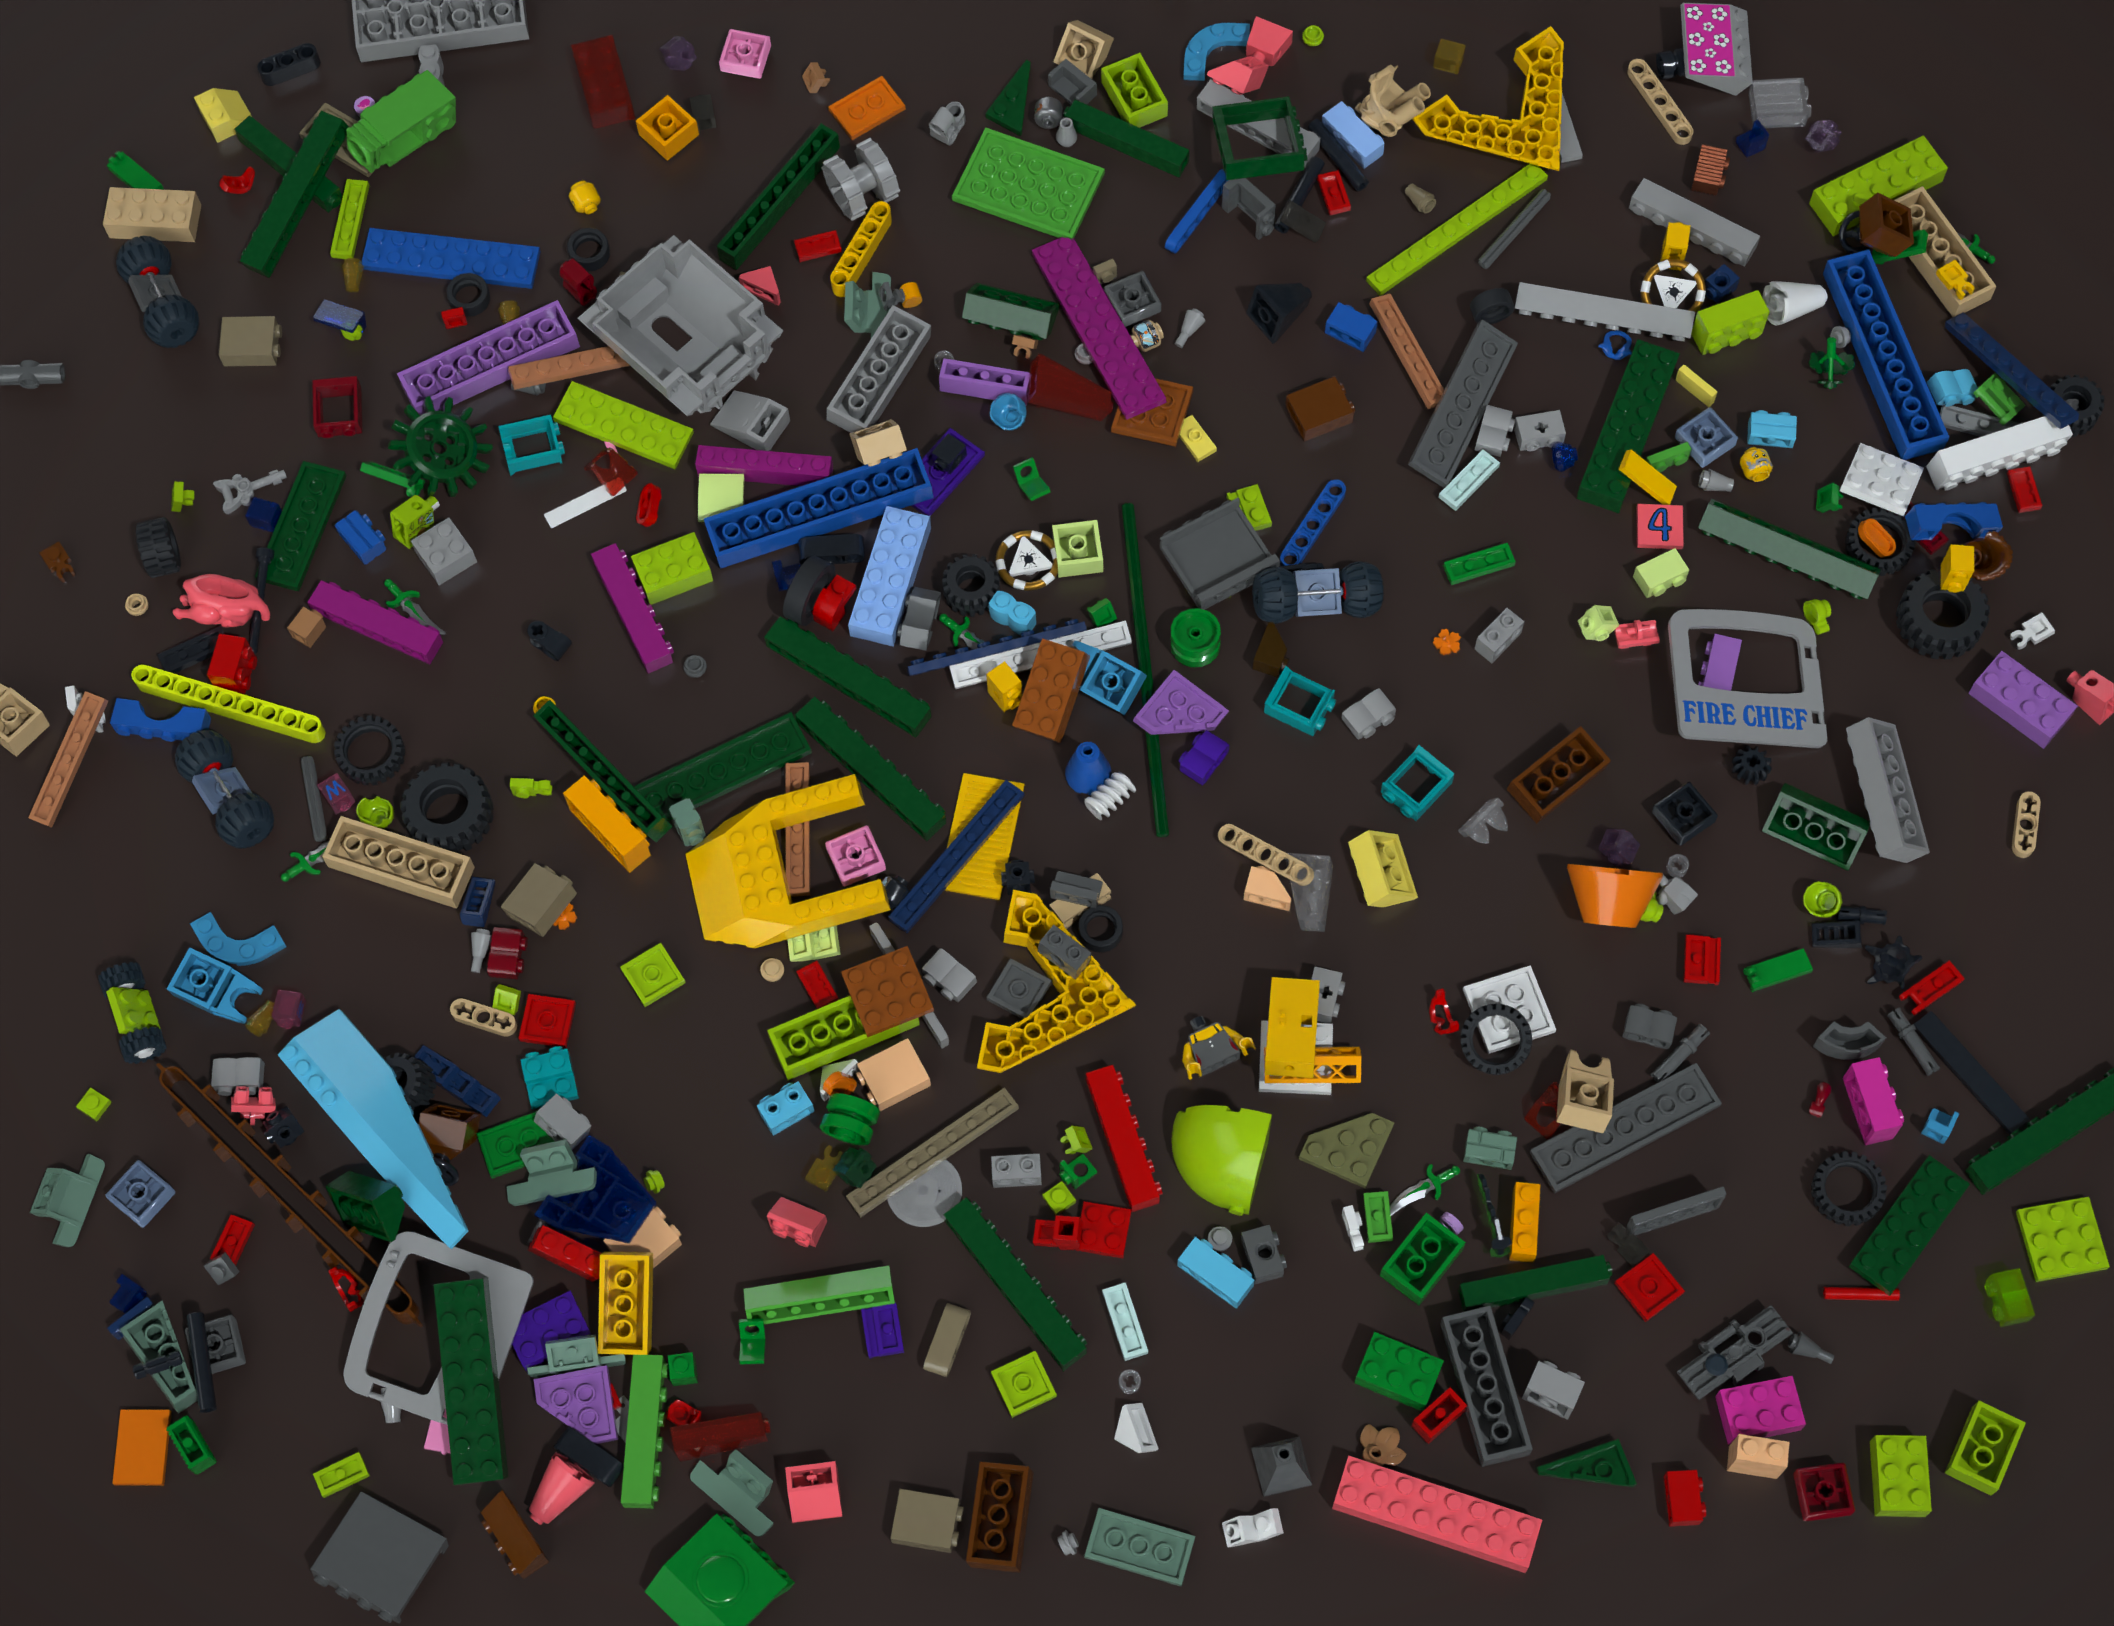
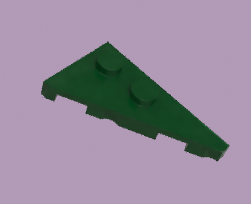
M1028 60L1023 63L986 112L987 119L1018 136L1022 135L1031 66V62Z
M1619 1439L1536 1468L1538 1475L1626 1487H1635L1637 1485Z

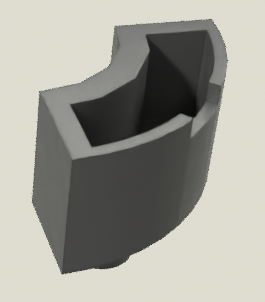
M915 587L911 594H907L905 607L908 608L904 622L899 624L897 636L901 637V646L927 650L933 631H930L933 620L937 618L941 592Z
M1833 1022L1818 1037L1813 1047L1821 1053L1836 1059L1854 1060L1866 1057L1878 1050L1887 1037L1869 1022L1854 1028L1843 1027Z

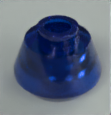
M1556 442L1552 446V458L1555 469L1564 472L1574 466V461L1578 460L1575 447L1572 448L1571 444Z

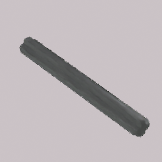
M1542 189L1479 258L1478 264L1481 267L1487 269L1550 200V192Z

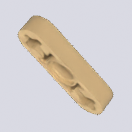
M2033 792L2023 793L2018 799L2016 806L2012 851L2020 858L2029 857L2036 847L2041 801L2039 796ZM2027 799L2032 804L2029 813H2025L2027 810V803L2025 801ZM2020 821H2030L2032 823V829H2023L2020 825ZM2023 837H2027L2025 841V846L2028 848L2026 850H2022V846L2020 845L2023 841Z
M462 998L455 1000L450 1006V1012L457 1022L505 1037L511 1036L517 1029V1022L510 1013ZM463 1006H465V1009L468 1012L472 1013V1019L470 1014L465 1012H462L461 1015H459L457 1012V1008L461 1009ZM482 1012L490 1014V1019L486 1023L477 1021L478 1015ZM495 1016H497V1020L502 1023H505L507 1020H509L511 1026H506L505 1029H503L501 1024L495 1022Z

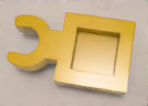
M1956 260L1937 269V277L1948 290L1955 288L1956 296L1960 300H1963L1965 296L1962 290H1967L1970 295L1973 294L1975 288L1970 282H1966L1968 274Z

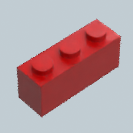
M542 1225L537 1229L528 1247V1251L592 1282L599 1279L600 1254L602 1253L547 1226Z

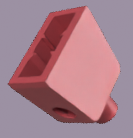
M1256 16L1247 41L1246 56H1252L1269 66H1274L1291 46L1293 31Z
M2094 670L2089 671L2084 677L2077 671L2069 675L2066 681L2075 688L2073 701L2097 724L2101 725L2114 713V683Z

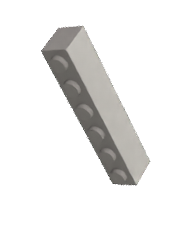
M1210 79L1197 97V110L1212 117V106L1249 102L1251 100L1245 98L1243 94H1236L1225 85H1219ZM1284 118L1227 125L1278 154L1293 152ZM1300 127L1299 134L1302 133L1304 138V146L1302 147L1307 149L1308 161H1304V168H1306L1311 158L1315 157L1319 151L1320 138L1314 132Z
M1643 178L1631 197L1629 209L1635 214L1642 215L1652 220L1655 224L1666 228L1669 222L1691 225L1689 239L1693 243L1702 245L1713 253L1730 259L1735 264L1745 267L1757 248L1760 235Z

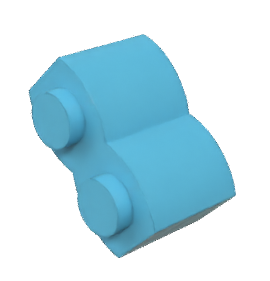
M1968 369L1953 372H1937L1927 381L1937 405L1950 407L1954 404L1968 405L1975 401L1973 392L1978 387Z
M997 591L990 600L989 614L997 623L1009 625L1011 630L1019 635L1031 631L1035 627L1036 612L1030 605L1016 602L1013 596L1004 591Z

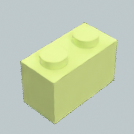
M1676 548L1637 566L1633 578L1646 598L1653 595L1657 597L1672 586L1678 587L1686 581L1689 568Z

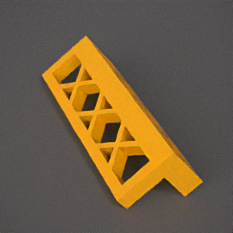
M1264 1047L1265 1083H1361L1360 1047H1315V1076L1313 1078L1265 1075L1266 1047ZM1322 1065H1328L1333 1069L1328 1076H1321L1316 1070ZM1346 1065H1356V1076H1346L1340 1070Z

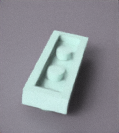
M1482 450L1439 493V498L1456 511L1499 467L1500 462L1485 450Z
M1126 1282L1103 1289L1102 1293L1124 1360L1127 1361L1148 1354Z

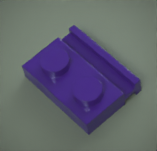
M897 1304L861 1309L869 1359L877 1356L882 1357L904 1353Z

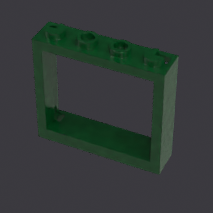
M1289 96L1212 106L1213 126L1226 181L1304 170V161H1308L1307 149L1302 147L1304 146L1303 134H1299V119H1295L1296 107L1291 105ZM1284 118L1293 152L1234 160L1226 125Z

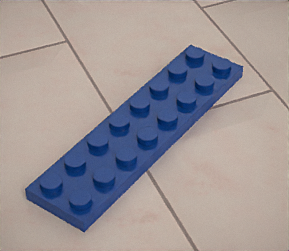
M369 228L361 268L362 270L449 280L460 274L473 273L482 277L486 284L532 289L541 251L539 247Z

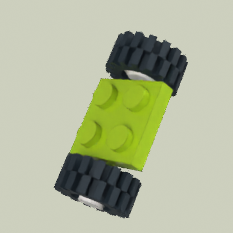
M125 962L120 966L116 964L113 968L109 967L106 969L107 971H102L101 975L98 976L103 995L109 999L119 1034H127V1036H123L119 1040L124 1061L129 1064L133 1062L139 1064L140 1061L144 1063L148 1059H155V1056H161V1053H164L167 1047L148 990H140V988H144V985H146L141 966L138 963L129 962L126 964Z

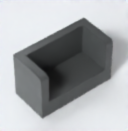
M1067 59L1062 61L1048 74V86L1071 105L1074 100L1088 104L1097 96V83Z

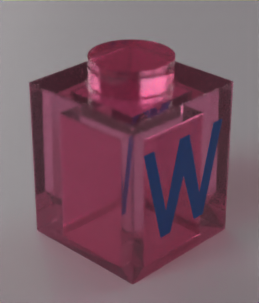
M338 773L317 785L336 815L349 810L352 804L356 802Z
M278 990L272 1012V1018L278 1026L287 1029L292 1028V1026L300 1027L306 1003L302 993Z

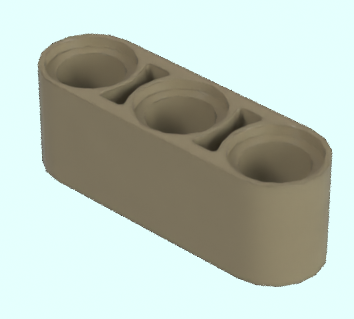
M950 1303L946 1304L925 1359L924 1370L948 1377L970 1319V1310Z

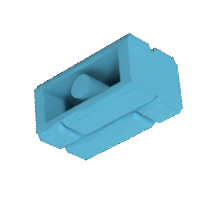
M1764 410L1751 412L1748 421L1747 444L1793 448L1796 440L1797 417L1791 416L1786 412L1778 414H1768Z

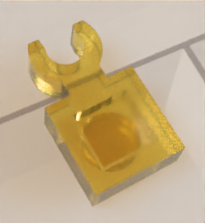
M830 1145L824 1151V1160L816 1158L805 1177L807 1182L826 1192L839 1172L838 1168L834 1167V1165L840 1163L843 1159L842 1151H839L836 1157L829 1155L832 1151V1146Z

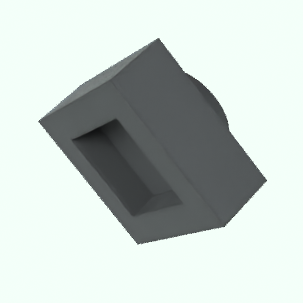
M226 1252L204 1265L217 1285L235 1277L240 1272Z

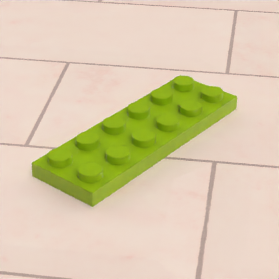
M573 381L553 416L554 422L602 441L612 443L617 447L676 469L694 433L690 427Z

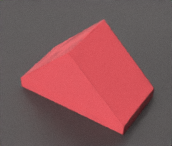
M771 266L743 273L739 276L740 284L750 293L775 305H780L779 290Z

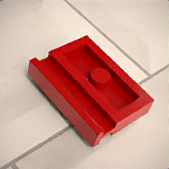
M1686 935L1683 982L1719 984L1720 937L1710 938L1708 936Z

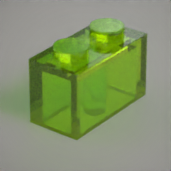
M2020 1268L1994 1273L1987 1278L1985 1290L1988 1297L1992 1298L1994 1304L1992 1308L1995 1320L1999 1321L2001 1327L2028 1322L2035 1316Z

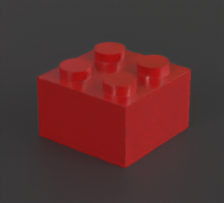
M219 634L207 673L214 686L244 695L246 690L250 689V676L252 670H255L257 666V657L247 639Z

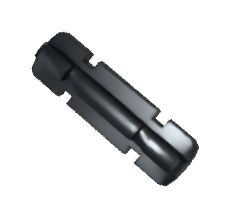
M174 1351L169 1353V1356L162 1355L148 1360L146 1364H136L132 1369L135 1378L141 1379L146 1377V1374L150 1373V1375L170 1369L169 1366L173 1365V1367L181 1365L183 1360L180 1352Z

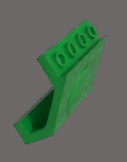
M716 1514L663 1565L645 1590V1593L679 1626H748L775 1598L790 1590L795 1582L785 1570L779 1568L771 1560V1557L753 1542L750 1536L744 1534L731 1518L725 1514L721 1516Z

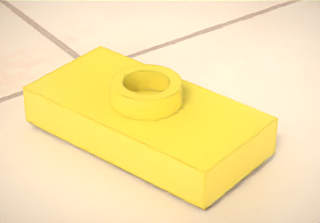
M1193 415L1187 417L1184 420L1179 437L1197 462L1215 453L1217 447Z

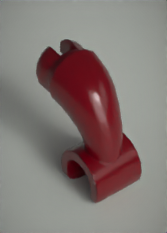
M1821 1082L1817 1086L1815 1102L1812 1101L1809 1108L1811 1115L1816 1117L1822 1116L1825 1109L1824 1103L1831 1093L1830 1084Z

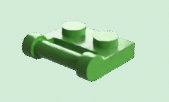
M1996 373L1973 392L1975 397H1979L2000 419L1998 422L2002 426L2026 406Z

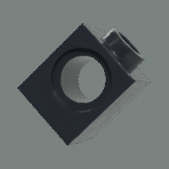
M949 433L932 452L934 466L938 470L946 471L950 475L967 456L966 445Z

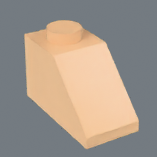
M1251 866L1244 892V900L1289 911L1291 897L1275 872L1270 871V869L1264 866Z

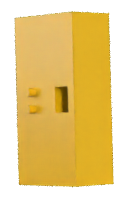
M1272 977L1265 1075L1313 1078L1320 980Z

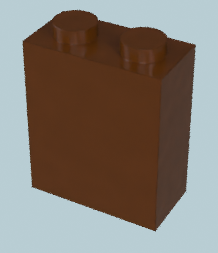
M1335 376L1286 395V408L1304 442L1353 423L1355 407L1352 401L1347 400L1345 388L1342 383H1338Z

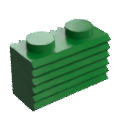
M184 1416L167 1427L166 1431L169 1433L168 1435L171 1437V1440L174 1441L173 1443L181 1454L180 1456L183 1457L185 1464L188 1466L187 1468L194 1474H200L216 1464L217 1461L196 1424L189 1416Z

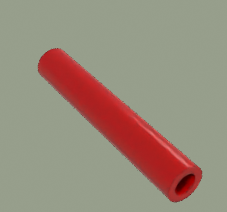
M1824 1287L1823 1297L1824 1299L1899 1301L1900 1291L1899 1288H1895L1889 1296L1879 1288Z

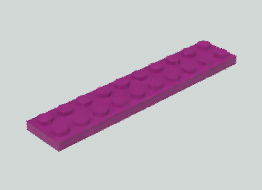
M1061 237L1032 249V256L1088 354L1091 356L1125 419H1130L1165 404L1166 397L1074 238L1071 240Z

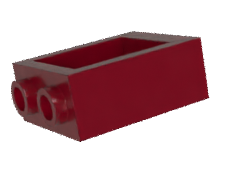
M357 376L313 380V427L318 437L331 438L338 435L353 436L362 433L361 385ZM353 395L354 420L323 423V398Z

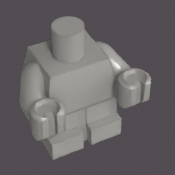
M1663 875L1660 882L1662 888L1659 890V896L1656 897L1658 904H1666L1675 915L1684 911L1698 894L1681 878L1674 877L1668 880Z

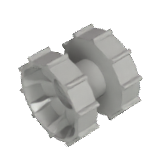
M871 138L856 144L857 148L854 152L859 163L857 166L849 169L845 160L835 155L825 160L823 167H821L826 184L835 202L843 211V214L849 217L851 221L866 214L865 210L868 208L863 194L872 190L877 199L879 198L886 203L899 197L900 189L896 179L897 176L878 143L872 141Z

